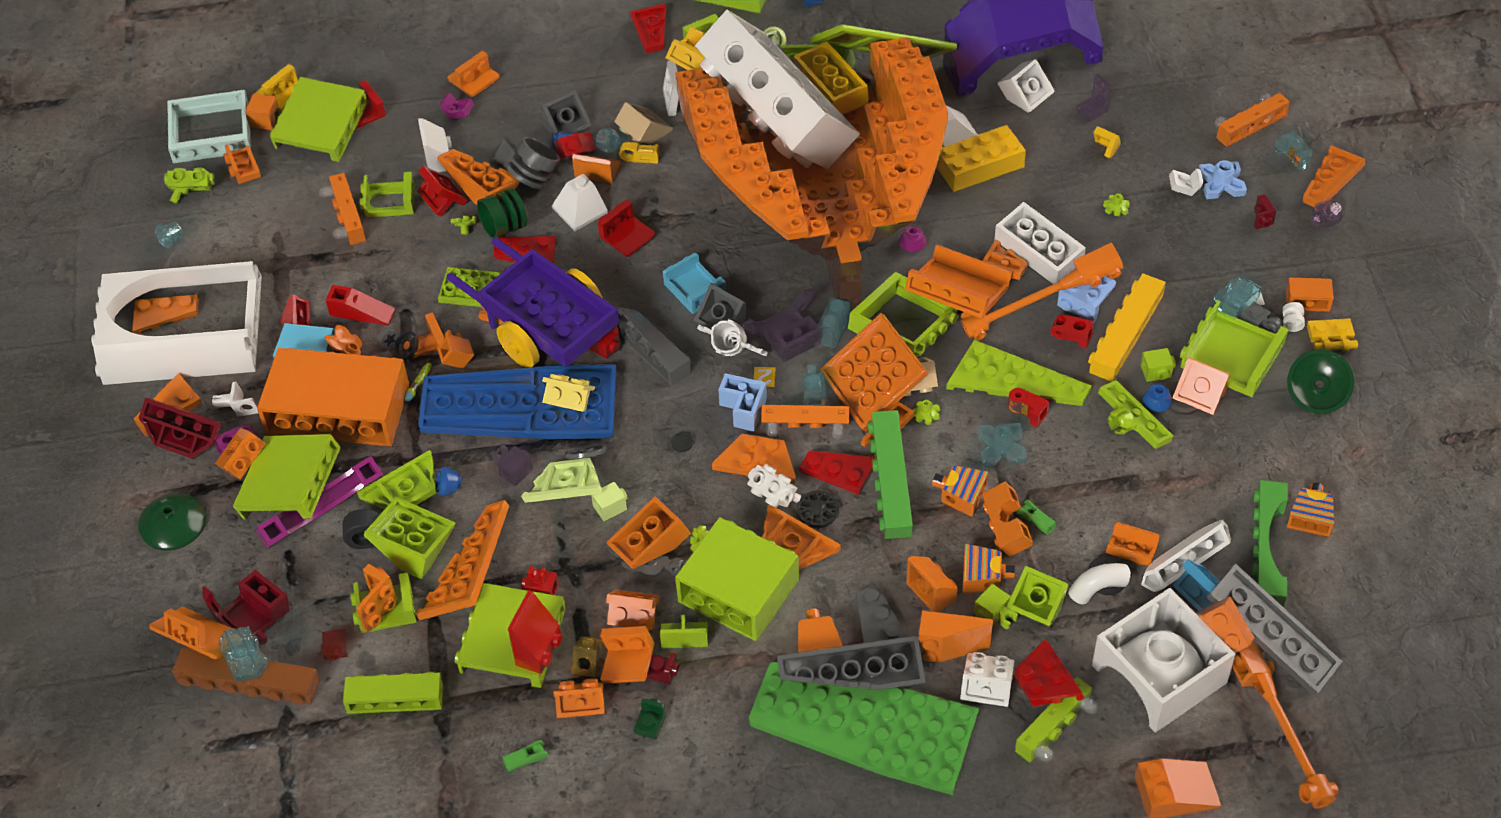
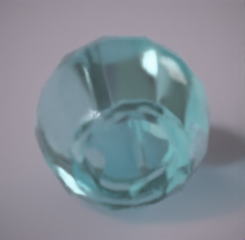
M603 128L596 136L597 147L603 152H613L620 144L619 134L612 128Z

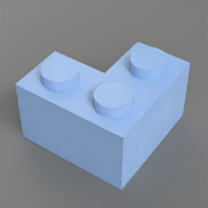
M725 373L718 390L719 406L733 409L734 427L755 431L762 413V405H765L767 400L766 382Z

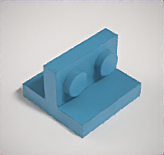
M1187 559L1182 565L1186 571L1172 586L1198 611H1201L1213 605L1206 597L1218 584L1219 580L1203 565Z

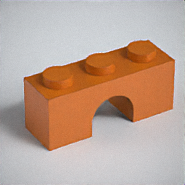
M1003 482L982 493L985 501L983 508L990 517L988 523L996 535L994 542L998 550L1005 552L1011 557L1031 547L1033 542L1028 527L1018 518L1008 522L1011 514L1021 509L1016 491L1007 482Z

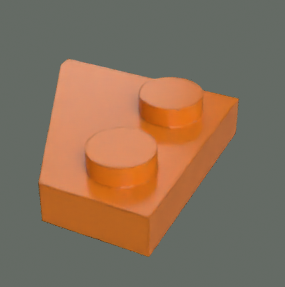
M998 240L994 241L983 259L984 262L1011 271V278L1017 280L1021 279L1028 264L1027 261L1018 257L1011 249L1007 251L1003 249L1001 242Z

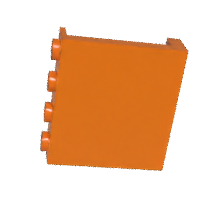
M935 245L933 257L919 271L915 269L909 271L905 290L983 318L1007 292L1012 272L940 245Z

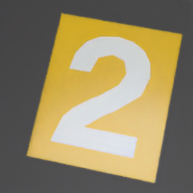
M754 367V380L766 382V387L774 388L776 367Z

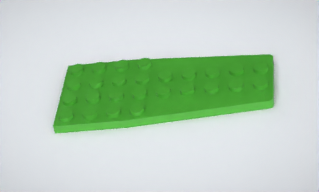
M772 662L768 666L750 713L749 724L751 727L880 775L953 795L977 720L979 708L901 687L872 690L780 680L778 663Z

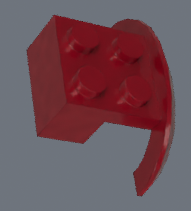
M256 569L238 583L240 595L223 609L215 600L212 592L205 586L202 587L203 600L211 613L221 624L248 635L249 640L246 642L247 644L265 645L268 637L263 632L290 611L287 594Z

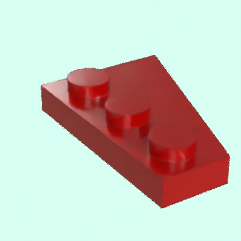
M555 235L499 238L523 256L533 249L555 265ZM494 246L493 253L495 259L516 262Z

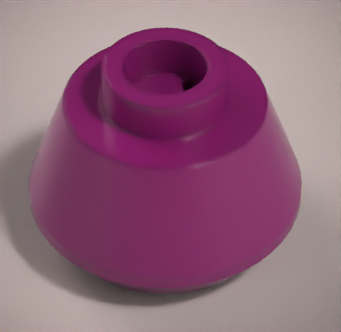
M916 226L907 227L899 238L901 248L911 253L924 249L927 244L923 231Z

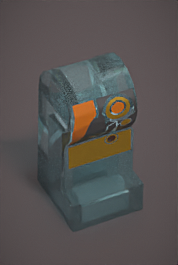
M1295 131L1278 137L1275 147L1278 154L1285 153L1292 160V165L1295 168L1306 169L1312 157V150Z

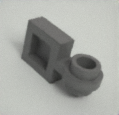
M1253 302L1246 308L1240 317L1243 321L1257 327L1264 325L1265 330L1272 333H1277L1283 324L1280 318L1276 316L1270 317L1271 312L1256 302Z

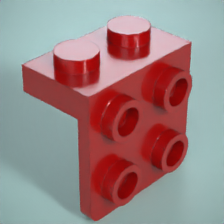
M627 199L616 205L613 210L603 215L597 221L599 238L626 257L631 256L655 237L653 230L634 217L632 202Z

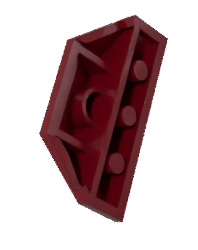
M146 397L139 415V420L144 425L154 446L191 459L196 458L215 444L222 424L201 414Z

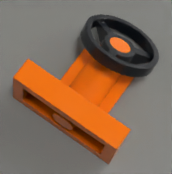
M433 312L425 315L429 334L418 337L412 331H405L397 338L394 351L398 358L408 360L411 357L417 358L438 350V346L445 338ZM412 334L414 336L411 340L407 339L402 342L406 335ZM400 344L402 345V350L405 351L404 357H401L399 354Z

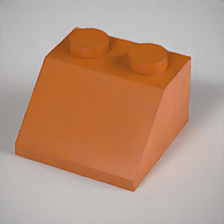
M910 556L908 558L906 584L932 612L939 613L957 601L958 587L954 580L948 579L943 573L939 564L934 563L929 557Z
M1230 596L1196 613L1234 653L1249 647L1254 639L1252 632Z

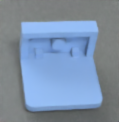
M1106 276L1101 278L1102 283L1095 288H1091L1088 284L1086 286L1060 290L1057 306L1081 319L1093 321L1094 324L1098 319L1100 304L1114 289L1116 281Z

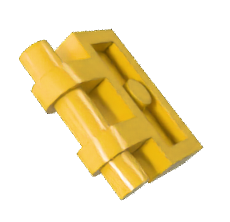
M1351 319L1308 321L1307 329L1311 343L1316 342L1313 344L1314 350H1341L1343 352L1358 348V341L1353 340L1355 333Z

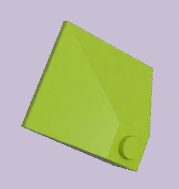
M395 497L364 532V536L401 571L408 572V574L422 579L434 564L456 523Z

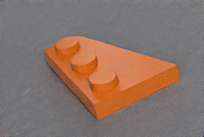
M198 295L135 300L132 333L141 335V331L150 328L156 330L160 328L159 325L168 322L177 323L197 316L199 308Z
M179 373L153 398L154 400L189 411L202 404L200 397ZM139 413L134 418V421L136 425L139 427V429L147 437L149 435L146 432L144 425L139 420Z

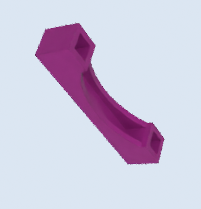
M370 456L324 487L311 519H303L297 510L283 511L259 525L255 533L268 550L357 494L361 489L379 480L383 473L372 456Z

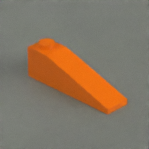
M451 149L437 156V160L475 205H477L479 199L489 195L496 197V193L503 192L507 188L515 190L519 184V180L513 177L507 170L502 168L499 170L490 167L489 163L484 162L482 164L474 161L472 156Z

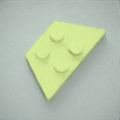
M583 458L550 462L543 473L533 481L534 488L529 493L524 492L521 497L527 503L602 494L603 491L591 459Z

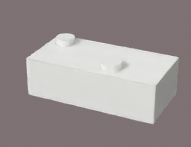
M1024 202L996 225L995 240L1000 241L1004 248L1007 250L1011 249L1018 257L1027 261L1028 266L1052 284L1059 282L1060 279L1074 270V259L1085 255L1086 247Z

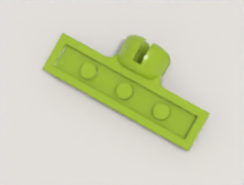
M1117 380L1100 387L1098 394L1115 409L1110 412L1108 417V424L1111 430L1120 427L1114 433L1123 435L1131 430L1137 431L1155 449L1172 442L1174 436Z

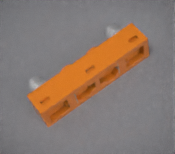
M1263 93L1259 98L1260 103L1237 113L1230 119L1226 120L1222 116L1217 117L1214 121L1215 126L1218 128L1216 138L1228 147L1287 116L1290 101L1281 93L1274 96Z
M340 173L329 176L331 185L321 187L319 195L322 198L335 197L332 199L335 211L339 210L336 213L339 224H344V226L333 230V237L337 240L348 238L350 245L366 241L345 174Z
M762 405L761 422L766 424V434L770 438L778 436L779 424H788V428H801V424H810V428H823V424L831 425L832 437L841 439L844 436L845 425H849V406Z

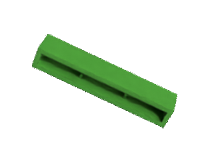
M898 410L872 412L871 421H868L867 424L868 434L873 435V440H870V452L875 453V459H872L873 472H877L878 477L874 478L875 491H879L880 497L876 498L877 511H882V517H879L880 531L884 530L885 539L912 537L913 525Z

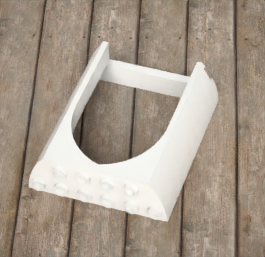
M251 261L102 274L101 286L98 287L99 302H96L97 318H94L95 334L92 335V345L97 363L95 366L96 376L101 377L103 385L173 379L178 373L182 378L256 372L261 274L257 265H253ZM248 281L245 329L169 336H144L126 331L115 323V316L127 303L154 289Z

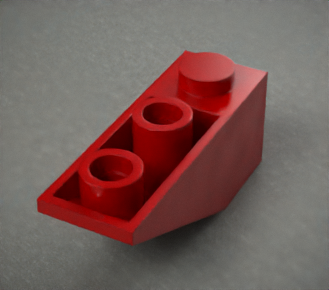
M332 284L325 300L329 315L332 317L389 326L395 313V308L350 287Z

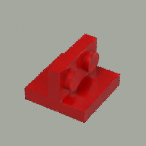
M422 166L418 172L425 181L417 192L436 215L442 217L453 202L462 206L466 204L468 199L448 176L426 166Z

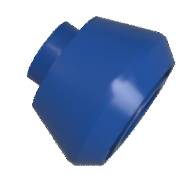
M1154 384L1149 387L1142 397L1144 406L1153 412L1166 411L1172 405V397L1168 388L1161 384Z
M443 466L437 472L436 491L442 497L456 493L457 489L461 488V476H458L457 471Z

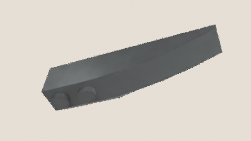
M918 636L777 656L780 680L872 690L926 683Z

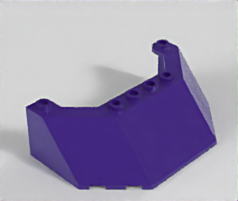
M969 0L959 10L960 14L954 20L950 19L945 24L944 41L957 43V48L943 54V68L958 97L972 94L977 89L978 78L997 60L1069 42L1084 51L1083 59L1086 64L1091 65L1102 62L1103 44L1093 0Z

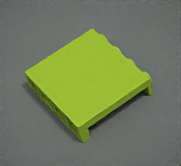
M300 77L297 84L293 87L290 98L286 101L282 114L278 117L275 128L270 133L275 149H278L281 143L329 153L332 161L339 162L368 103L365 92L362 89Z
M1217 301L1214 307H1209L1207 310L1205 321H1200L1197 333H1192L1188 347H1183L1180 353V358H1182L1180 367L1184 369L1188 358L1191 357L1228 372L1230 377L1226 387L1253 397L1283 348L1289 329L1281 326L1278 332L1274 334L1218 311L1221 301Z
M331 434L264 436L262 441L266 444L251 464L233 507L243 519H247L250 511L296 510L303 519H311L341 447Z
M483 584L475 610L471 611L469 615L468 630L463 632L461 650H457L455 656V663L458 664L461 674L464 673L465 667L529 678L533 687L541 688L547 667L545 666L542 674L516 666L508 633V627L527 593L526 590ZM534 592L559 623L560 627L566 610L564 597Z

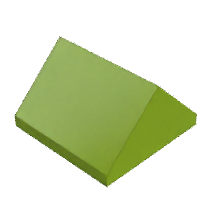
M1025 566L1006 608L1050 627L1062 609L1069 584Z

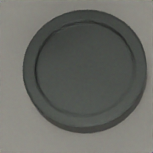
M685 432L677 433L672 437V447L678 452L689 451L693 446V438Z

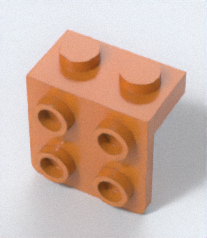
M368 563L363 569V573L370 593L357 606L361 624L366 632L376 628L383 616L388 611H391L398 601L390 576L382 568H375Z

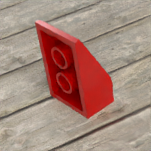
M528 590L508 627V633L515 665L542 674L545 666L548 667L552 661V653L555 647L558 648L560 646L562 634L560 633L559 623L534 592Z

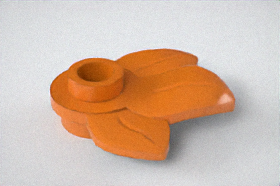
M336 325L335 335H325V340L334 350L340 351L342 354L361 355V339L355 334L351 335L347 328Z

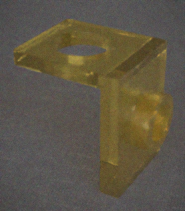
M581 637L573 647L572 674L595 676L596 657L598 651L603 646V640L593 637ZM579 658H587L590 661V668L587 670L581 669L578 666Z

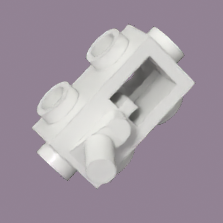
M757 465L756 468L749 472L747 485L752 487L750 492L761 498L764 495L767 497L765 502L776 508L778 505L788 507L791 501L796 503L800 501L801 495L795 493L797 487L790 483L791 479L783 474L777 475L775 473L776 469L770 465Z

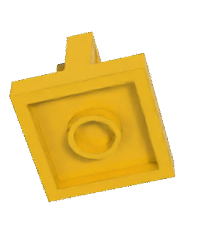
M288 64L255 92V94L276 96L278 102L276 111L281 114L287 99L290 98L293 92L294 85L298 82L295 68Z

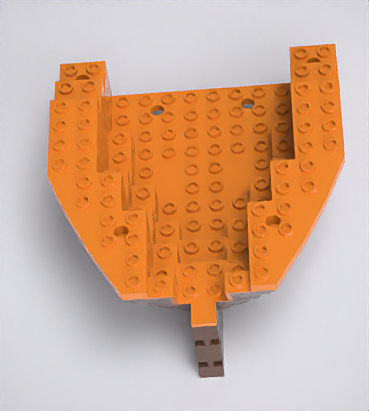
M909 37L870 43V72L874 78V83L868 89V104H863L862 107L843 114L860 135L828 169L814 162L809 168H806L793 156L791 159H788L774 147L772 142L776 137L770 131L765 133L761 130L747 129L746 122L742 123V112H746L747 106L745 104L739 106L730 99L727 87H723L721 76L712 78L702 68L675 72L677 93L684 123L695 141L696 149L702 160L750 210L787 241L795 244L801 250H806L814 256L820 255L825 259L840 316L850 314L861 303L860 274L862 257L860 252L868 247L875 246L886 237L892 236L900 227H906L916 220L939 160L948 122V110L929 56L922 57L919 46L912 47Z

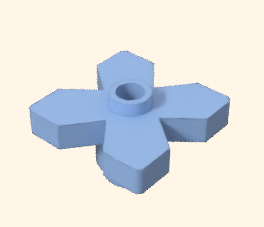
M1223 160L1218 162L1216 166L1212 164L1199 165L1198 169L1201 170L1202 179L1208 182L1204 186L1206 199L1219 198L1223 191H1226L1233 197L1246 195L1247 188L1245 182L1237 179L1241 172L1239 162Z

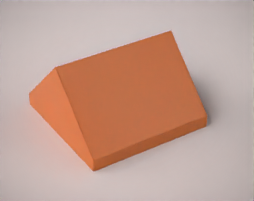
M573 154L572 157L575 178L584 174L591 181L613 184L621 165V160L586 154Z

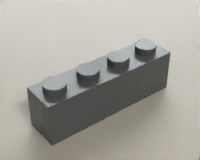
M618 308L619 337L668 384L672 386L691 373V359L688 354L682 353L674 341L668 340L661 329L651 324L647 316H643L637 310Z

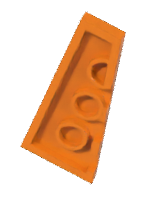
M1331 145L1329 153L1324 157L1314 180L1311 181L1303 195V203L1321 209L1365 166L1366 159Z

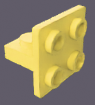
M550 374V377H543L542 381L547 383L542 403L586 412L589 393L595 389V386L589 385L590 381L573 378L569 381V376Z

